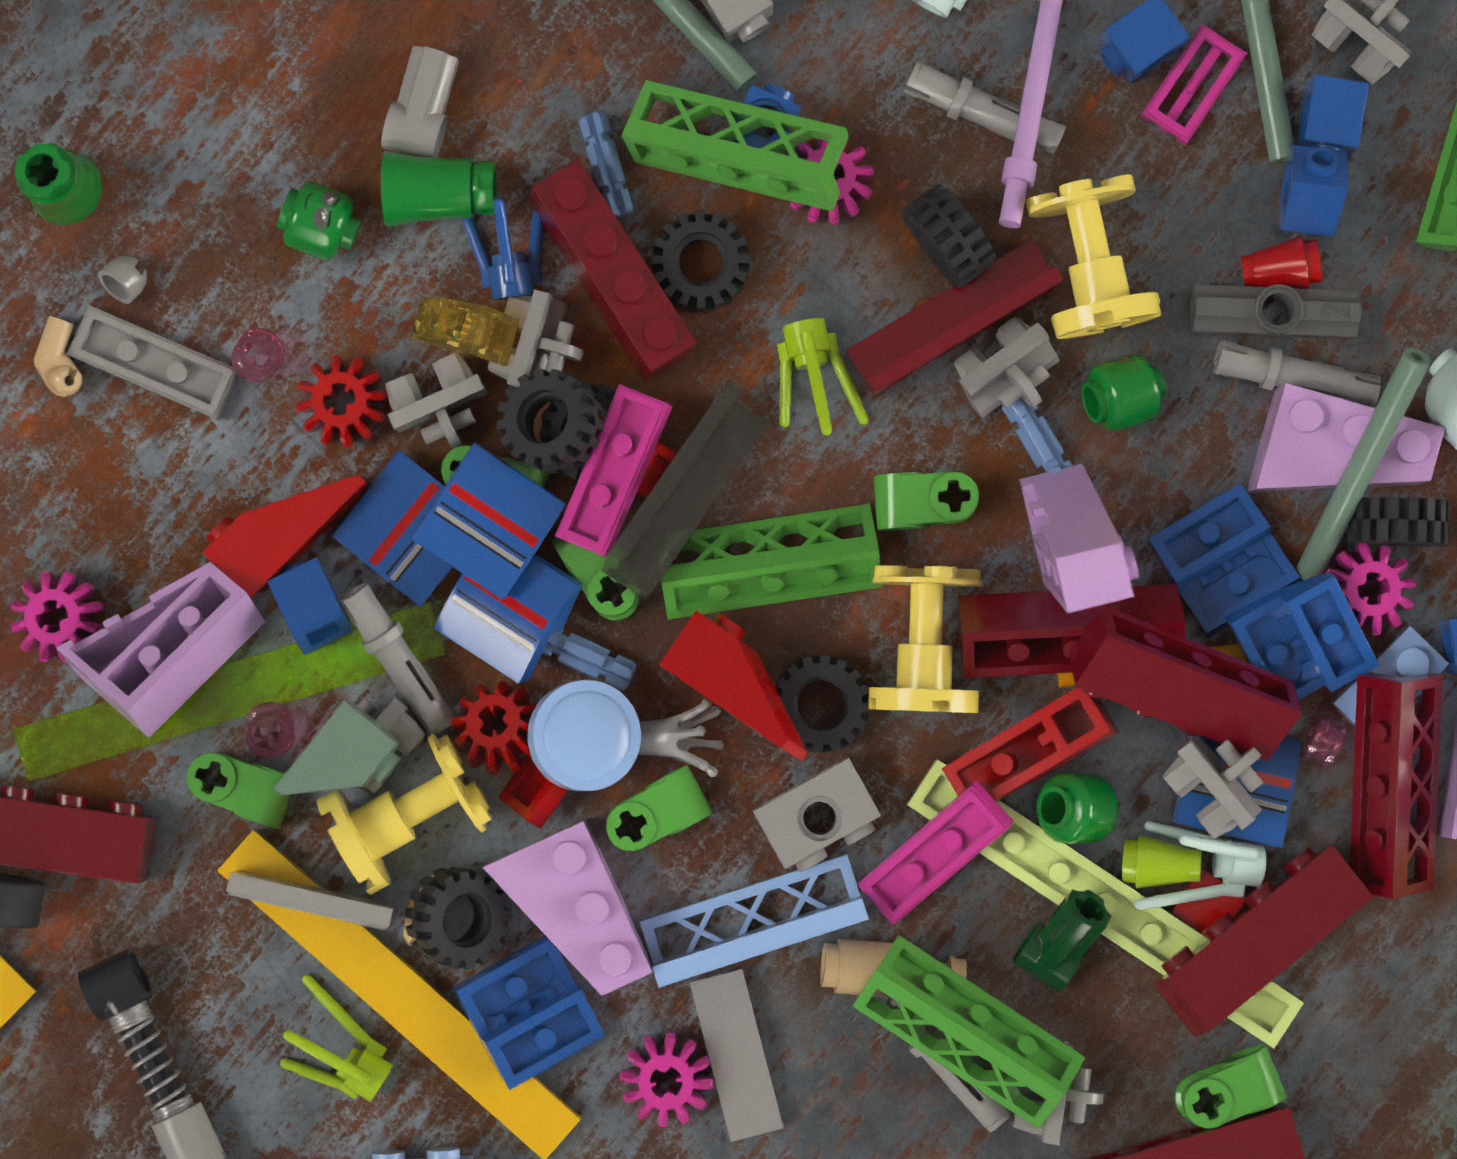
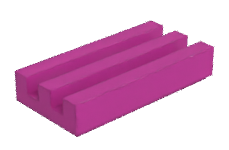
M1201 24L1140 117L1148 122L1152 121L1159 126L1158 129L1166 134L1170 133L1177 138L1176 141L1185 146L1247 53L1207 26ZM1205 40L1212 45V48L1168 114L1165 115L1158 108ZM1223 52L1230 57V60L1186 126L1183 127L1176 122L1177 118Z

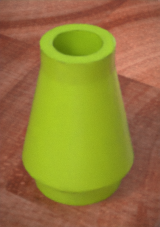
M1139 834L1138 839H1125L1122 882L1135 883L1136 889L1201 881L1202 850L1190 849Z

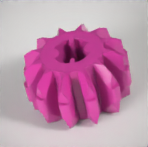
M816 139L817 150L815 151L807 142L796 146V149L803 159L820 163L828 141ZM846 142L833 173L835 175L839 172L842 178L836 180L840 191L833 212L828 211V221L831 226L838 225L839 223L838 207L840 206L851 217L859 214L858 205L852 197L861 200L870 199L872 190L866 185L859 183V181L872 178L874 169L872 166L867 165L855 167L865 156L866 151L862 146L853 149L847 155L844 152L847 147ZM790 202V207L793 211L800 210L805 206L804 204ZM811 206L807 218L808 222L816 223L819 218L820 208Z
M1367 543L1356 545L1355 559L1346 551L1339 552L1335 557L1344 572L1336 569H1326L1323 574L1331 572L1335 576L1360 628H1362L1365 621L1366 630L1369 635L1376 636L1381 634L1382 620L1391 628L1400 626L1402 622L1394 607L1401 610H1412L1414 602L1409 598L1401 596V590L1416 587V580L1414 578L1400 580L1397 575L1407 567L1408 562L1406 559L1400 558L1387 565L1390 557V547L1385 545L1379 546L1372 558L1371 550ZM1366 575L1371 576L1368 581L1369 583L1377 582L1379 586V594H1374L1370 598L1371 605L1366 603L1369 597H1359L1357 591L1358 585L1366 583Z
M46 571L41 573V589L32 582H25L21 586L24 594L30 600L28 603L12 601L11 609L16 612H24V620L11 623L10 628L12 632L16 633L29 632L20 645L23 651L30 652L40 645L38 653L40 661L51 662L57 651L62 662L67 663L56 648L71 639L75 644L87 638L84 635L86 631L96 633L103 629L104 626L102 624L90 622V615L104 611V604L102 602L85 603L92 595L94 586L91 583L85 582L75 589L76 575L74 573L64 572L57 583L54 574ZM56 603V608L66 609L68 612V618L60 621V631H58V626L49 625L47 622V616L55 613L54 604Z
M670 1031L665 1036V1049L659 1050L657 1042L652 1035L644 1037V1046L649 1054L648 1057L633 1048L627 1053L629 1061L641 1070L628 1068L620 1072V1080L626 1083H638L637 1086L628 1089L623 1094L624 1101L631 1103L642 1097L645 1101L637 1112V1117L641 1120L648 1117L653 1107L660 1109L657 1118L658 1126L660 1127L667 1126L669 1110L672 1109L675 1110L677 1118L682 1124L688 1122L690 1117L684 1104L686 1101L700 1110H703L706 1106L704 1097L693 1089L706 1090L713 1087V1078L705 1075H694V1073L710 1065L709 1057L707 1055L699 1056L690 1061L688 1057L693 1053L696 1041L690 1038L684 1043L680 1051L674 1050L676 1035L675 1032ZM670 1066L678 1071L676 1082H682L677 1089L673 1086H667L664 1091L658 1090L655 1087L658 1077L651 1076L656 1069L665 1073Z

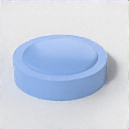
M594 680L574 681L554 688L536 705L528 725V747L536 767L549 781L557 786L572 791L600 790L619 781L633 766L640 749L641 728L634 707L616 688Z

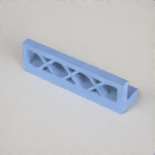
M843 854L819 862L802 872H799L797 869L641 920L640 925L653 962L652 969L660 988L869 920L848 856ZM840 868L849 899L826 905L808 896L818 875ZM809 878L802 892L789 886ZM780 888L799 899L788 919L775 922L756 911L766 892ZM757 895L751 909L737 903ZM805 901L818 908L798 915ZM728 905L746 914L747 917L738 935L723 939L704 928L714 909ZM706 912L699 926L685 919ZM753 918L766 924V926L746 932ZM677 922L695 932L686 952L663 958L655 928ZM701 935L714 941V943L694 949Z

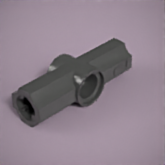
M1195 284L1192 288L1190 301L1191 333L1258 335L1266 339H1274L1281 336L1356 339L1358 336L1361 321L1359 291L1297 289L1282 284L1269 287ZM1266 299H1277L1284 304L1287 310V319L1284 325L1277 326L1266 321L1262 312L1263 302Z

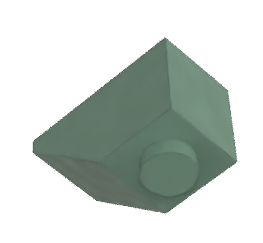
M344 701L274 789L281 795L363 787L368 786L373 779L381 784L400 762L401 758L394 752L402 742L352 701Z

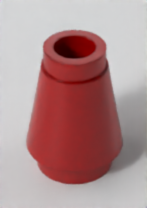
M1299 236L1252 252V254L1241 256L1244 282L1247 287H1269L1282 284L1291 288L1310 289L1309 284L1323 282L1317 239L1303 241V237Z

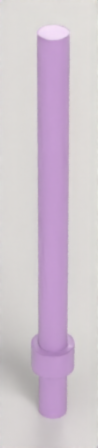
M1041 0L1012 155L1005 159L1001 182L1006 187L999 224L1004 227L1019 228L1021 226L1027 189L1034 186L1037 163L1033 161L1063 0Z

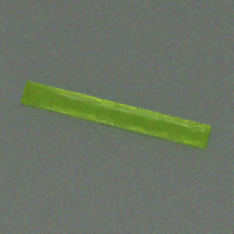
M431 602L422 604L421 607L416 606L388 615L392 621L398 620L404 628V632L401 635L420 663L447 655L441 633L434 629L437 619ZM353 625L354 632L304 655L298 644L294 643L222 665L150 738L145 736L107 701L13 729L27 779L28 781H34L387 672L373 653L367 654L362 646L364 639L356 626Z

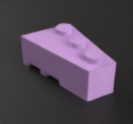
M1288 383L1276 388L1247 492L1336 488L1375 408ZM1403 416L1368 487L1410 486L1431 481L1445 428Z
M1083 464L1062 468V472L1058 473L1046 472L1019 479L1043 584L1065 611L1070 613L1134 597L1130 580L1138 578V568L1133 550L1130 545L1125 546L1121 536H1118Z
M211 562L150 595V603L121 618L119 614H116L103 621L105 628L75 644L71 639L56 648L79 678L148 738L265 623V620L247 592Z
M587 819L483 867L601 996L653 972V964Z

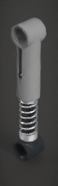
M127 948L79 971L77 974L78 982L89 1008L98 1020L108 1019L110 1021V1025L114 1029L113 1033H120L121 1038L118 1040V1043H125L128 1050L124 1056L132 1058L134 1065L131 1067V1070H137L141 1077L137 1084H144L147 1092L143 1097H150L153 1103L150 1111H152V1115H155L156 1123L151 1125L166 1159H227L201 1101L197 1103L192 1102L191 1094L185 1095L183 1090L187 1084L179 1082L177 1076L180 1070H173L171 1065L174 1057L166 1055L164 1049L167 1047V1043L160 1042L158 1038L161 1030L154 1029L151 1023L155 1016H153V1013H150L151 1009H148L149 1005H147L145 1000L152 997V988L137 955L132 949Z

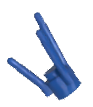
M501 198L494 200L495 224L500 254L491 256L493 266H491L474 218H461L480 269L482 289H491L492 300H507L509 297L533 296V282L542 281L540 255L544 226L536 211L533 209L528 262H525L524 252L512 253L504 201Z

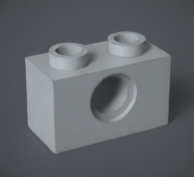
M849 757L842 759L753 809L754 815L784 869L795 864L799 872L827 858L828 855L824 847L842 837L848 846L874 832L876 829L871 821L881 816ZM815 802L829 804L835 813L833 825L822 833L810 831L803 822L806 808Z

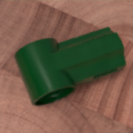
M1072 889L1044 924L1039 921L1030 930L1016 951L1012 962L1059 993L1075 974L1087 949L1109 923L1112 915L1107 911L1104 899L1089 889L1085 891Z

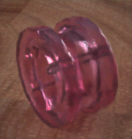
M264 328L250 329L243 333L232 350L231 360L233 368L246 381L254 383L265 382L275 375L283 363L285 357L284 344L279 336L271 330ZM253 345L260 346L262 355L270 356L263 366L257 365L255 356L246 355Z
M264 702L253 707L247 714L245 735L247 745L251 751L259 756L271 758L286 753L293 746L295 740L294 718L287 707L276 702ZM272 722L279 724L280 732L272 731L268 737L261 735V727L268 728Z
M1321 715L1304 741L1300 758L1305 761L1314 758L1318 761L1320 769L1327 770L1338 755L1346 738L1348 728L1342 724L1332 727L1329 724V718Z

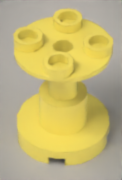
M1131 174L1103 180L1100 182L1101 187L1093 188L1091 179L1078 180L1059 186L1061 197H1057V193H1046L1025 200L1029 217L1040 218L1067 214L1078 260V264L1068 268L1076 307L1052 315L1051 322L1058 339L1103 333L1104 329L1117 326L1125 328L1156 319L1162 315L1159 305V294L1157 292L1130 295L1122 256H1110L1100 206L1124 199L1135 193L1136 189L1133 175Z
M875 566L872 583L911 586L909 644H898L896 688L869 687L868 709L978 713L979 691L952 690L953 646L942 645L944 587H980L983 582L980 580L981 570L957 569V567L924 566V569L907 568L906 566Z
M434 734L428 736L430 747L443 773L397 799L388 790L357 809L353 807L340 789L332 790L317 799V806L321 816L330 811L337 825L328 829L336 848L356 880L361 883L367 879L366 892L369 895L391 884V878L382 857L416 838L413 830L414 826L457 802H460L473 824L481 833L487 830L486 823L492 820L488 811L491 807L478 783L474 780L466 784L461 774L464 773L461 763L464 761L460 752L455 748L449 734L439 739Z

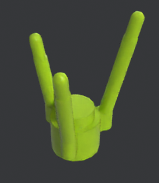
M811 318L783 326L785 342L777 344L780 359V426L786 428L790 424L792 361H795L797 370L808 369L822 434L828 436L832 433L830 414L820 366L828 363L827 354L858 422L861 425H867L869 418L840 354L836 333H827L825 319Z
M311 975L303 976V984L355 1038L364 1050L362 1052L353 1046L344 1060L293 1031L286 1030L283 1033V1038L338 1071L336 1075L289 1058H283L280 1061L281 1067L300 1076L338 1089L354 1100L358 1095L371 1102L393 1067V1064L382 1058L387 1048L373 1040Z

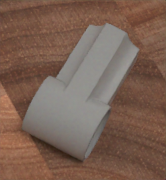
M413 46L398 101L391 103L385 119L381 137V148L412 156L438 157L447 124V115H444L459 64L457 57L426 46Z

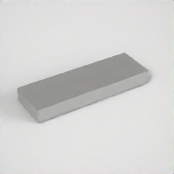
M90 305L87 307L67 355L216 420L220 419L240 373V370Z
M242 870L230 872L226 892H229L228 895L386 930L394 925L398 910L397 905Z
M743 968L691 980L689 983L730 1142L783 1129L784 1126Z

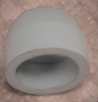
M127 255L117 256L99 271L98 278L111 296L122 303L130 304L144 289L147 283V271L143 267L137 270L135 266L138 259Z

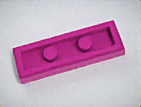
M618 385L603 421L604 430L599 431L596 437L601 441L597 449L593 447L591 449L590 458L585 463L555 534L556 537L609 559L672 410L671 405L623 385Z
M976 780L865 875L857 886L894 925L1006 831L1014 821Z

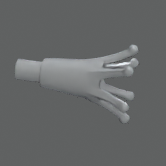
M703 699L700 705L684 713L666 719L639 722L641 743L638 755L672 758L698 767L702 771H706L710 777H716L718 770L687 751L689 748L700 747L713 748L715 750L723 749L724 743L721 740H702L693 737L703 736L706 732L704 726L690 728L719 716L721 713L720 708L717 706L712 707V702L709 699Z

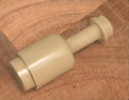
M839 938L837 944L824 943L820 969L821 987H832L834 993L860 995L893 943ZM948 955L947 962L942 964L966 979V959H959L955 955ZM879 989L873 994V996L890 997Z

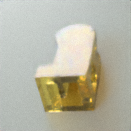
M422 296L410 339L434 348L453 353L458 352L459 354L507 367L520 319L484 305L442 297L436 299Z

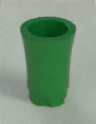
M48 143L34 144L23 155L18 156L15 164V177L22 193L29 198L33 209L43 219L54 224L70 225L84 220L96 209L102 195V180L97 167L88 157L76 151L65 150L60 146ZM58 172L56 179L51 180L47 186L48 177L52 173Z
M384 151L381 166V199L383 218L387 228L421 221L475 218V213L495 215L493 202L497 199L498 186L494 161L474 162L473 158L422 157Z

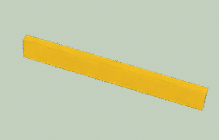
M254 829L217 870L227 880H229L230 872L242 870L322 888L257 829ZM251 900L539 1157L547 1159L581 1120L582 1117L536 1076L509 1090L467 1015L368 927Z

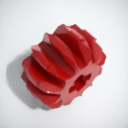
M333 355L330 361L332 373L327 374L320 364L314 363L311 366V371L319 379L317 384L313 385L305 380L299 381L298 388L312 395V399L301 400L295 403V409L299 413L315 412L305 421L303 428L306 432L312 433L324 425L320 437L321 443L330 446L339 430L343 447L352 448L354 445V429H357L359 434L366 440L374 437L372 430L365 424L368 418L378 423H385L387 416L381 411L373 409L372 405L388 401V394L385 390L369 391L379 383L382 377L376 370L368 372L361 377L364 370V361L355 357L345 373L342 357ZM345 388L344 391L351 397L355 395V403H350L346 406V414L340 415V411L334 407L330 408V401L338 399V390Z
M499 681L494 694H490L484 684H478L476 693L480 699L472 702L469 698H460L459 705L467 715L451 718V726L461 733L454 739L453 744L458 752H467L466 762L472 768H477L485 763L488 773L490 775H497L503 761H505L512 772H518L520 763L517 757L521 753L532 759L528 747L527 733L531 715L537 704H529L530 694L524 688H519L511 694L510 686L506 681ZM496 721L501 726L504 725V722L508 726L500 735L495 730H493L492 735L489 730Z

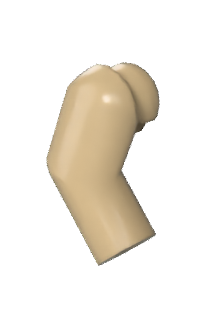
M49 316L34 356V365L47 388L57 396L65 397L76 393L82 385V375L66 352L75 325Z

